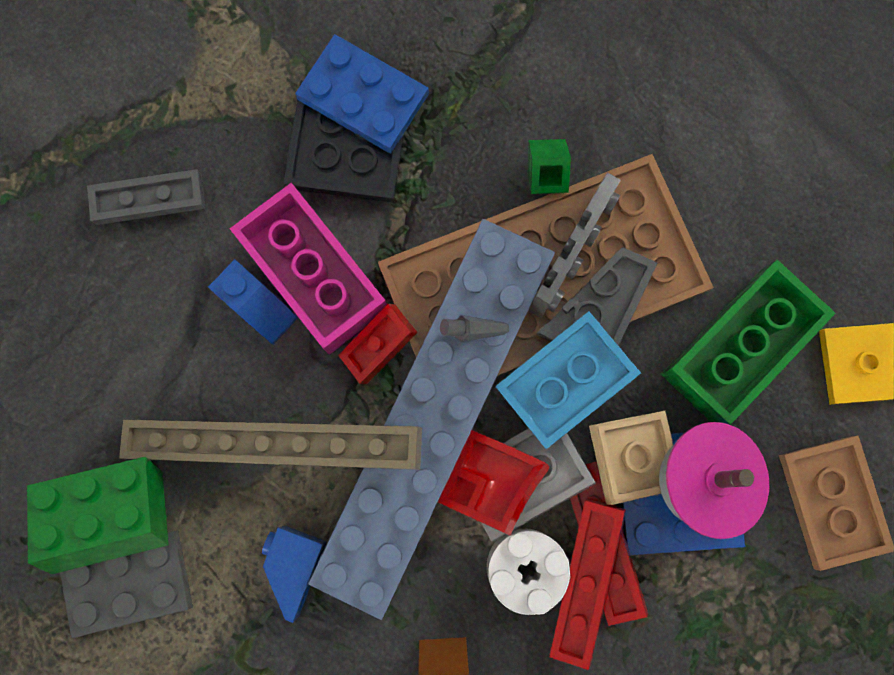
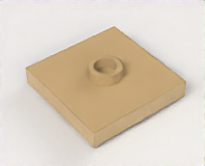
M665 411L589 426L606 505L661 494L659 484L660 467L666 453L673 446Z

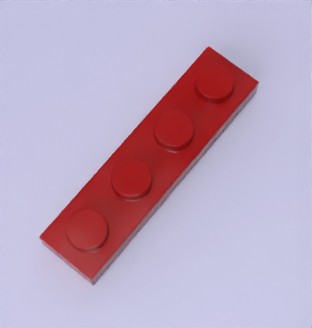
M597 461L586 464L596 484L570 498L578 527L586 499L606 504ZM623 529L604 605L608 626L648 616V610Z
M590 499L585 500L570 563L569 585L562 599L550 658L589 670L626 509Z

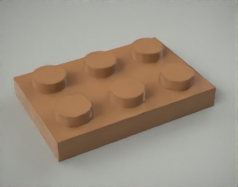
M850 436L779 455L815 570L822 571L894 552V544L859 436Z

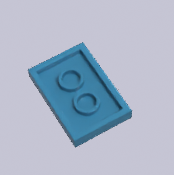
M588 311L497 384L496 388L544 448L547 449L640 375L641 372L590 311Z

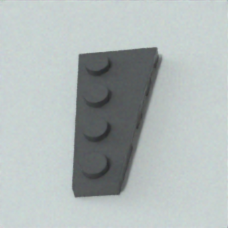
M608 172L605 175L560 256H558L543 285L536 294L528 310L532 314L542 318L547 309L554 313L565 294L564 291L559 289L565 277L573 280L584 259L578 257L579 252L584 244L591 247L602 229L601 226L596 224L602 212L610 215L621 196L614 192L621 181L619 178Z

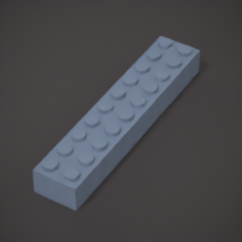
M482 219L384 426H418L422 428L420 470L363 468L308 585L382 620L555 254L554 251ZM460 315L505 322L509 324V332L505 335L460 342L455 336H443L440 332V324L443 319L457 320Z

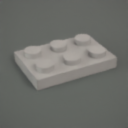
M529 428L504 442V444L533 456L550 466L548 472L530 496L513 531L596 484L567 433L547 449L544 448ZM482 523L491 541H496L506 535Z

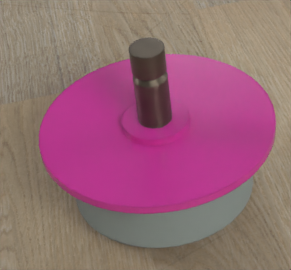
M708 422L692 427L668 450L660 467L659 484L666 505L676 517L701 535L715 539L737 537L750 530L758 522L765 510L769 496V475L764 457L753 440L743 431L732 425L721 422Z

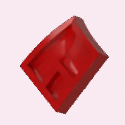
M471 430L438 503L510 536L530 496L548 472L550 466L533 456Z

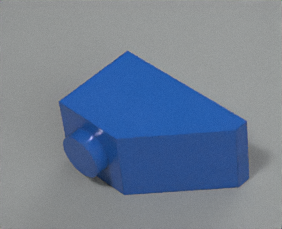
M235 259L208 286L232 310L273 345L298 319V316Z
M282 526L277 528L276 533L271 531L264 543L262 554L266 555L263 568L285 620L293 623L301 614L311 587L308 583L326 548L327 541L288 526Z

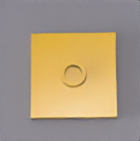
M894 323L826 328L819 331L829 405L894 400Z

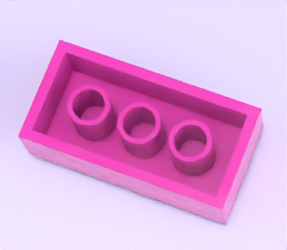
M292 183L288 184L230 228L246 251L329 355L364 329L387 305L386 300Z

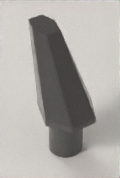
M460 315L457 320L443 319L440 324V332L443 336H455L460 342L505 335L509 332V324Z

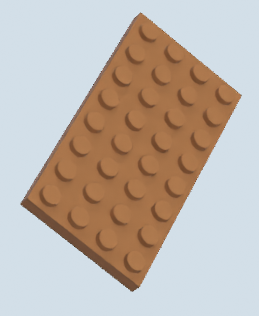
M653 154L607 171L621 180L614 191L621 195L610 215L602 212L596 224L601 226L602 229L591 247L583 245L578 257L584 259L573 280L565 277L559 289L564 291L565 294L554 313L547 309L542 318H539L527 311L497 377L519 368L550 343V341L537 336V332L546 323H549L562 307L622 247L658 263L630 323L714 288ZM607 172L569 186V193H551L485 219L555 252L536 294L543 285L558 256H560ZM481 221L378 262L394 304L418 332L409 341L415 357H417Z

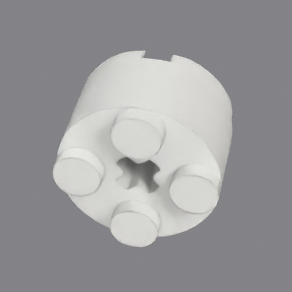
M528 528L512 531L510 536L506 534L499 538L492 546L487 558V576L495 596L505 607L520 614L540 615L545 614L557 605L566 593L570 580L569 560L560 545L544 533ZM531 560L533 561L532 567L536 570L534 576L528 575L524 580L518 567L520 564L527 566Z

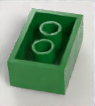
M141 457L27 485L28 564L52 575L168 546L163 472L148 458Z

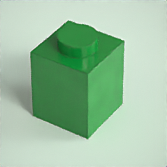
M566 139L529 140L527 175L531 194L569 193L571 156Z

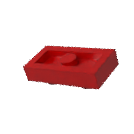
M387 304L338 356L359 384H368L418 332L395 304Z

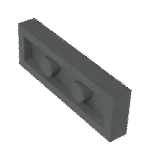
M198 169L87 185L90 221L95 225L206 209L202 174Z

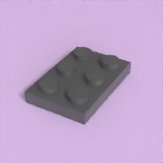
M179 531L168 532V546L60 572L71 638L191 609L193 604Z

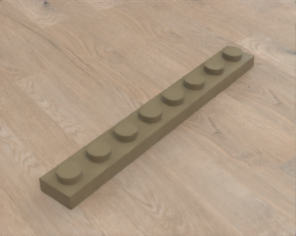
M123 420L119 459L146 457L149 460L420 470L422 428L418 426Z

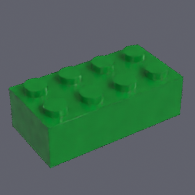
M775 260L761 269L672 361L661 375L710 422H721L731 425L836 313L779 260Z

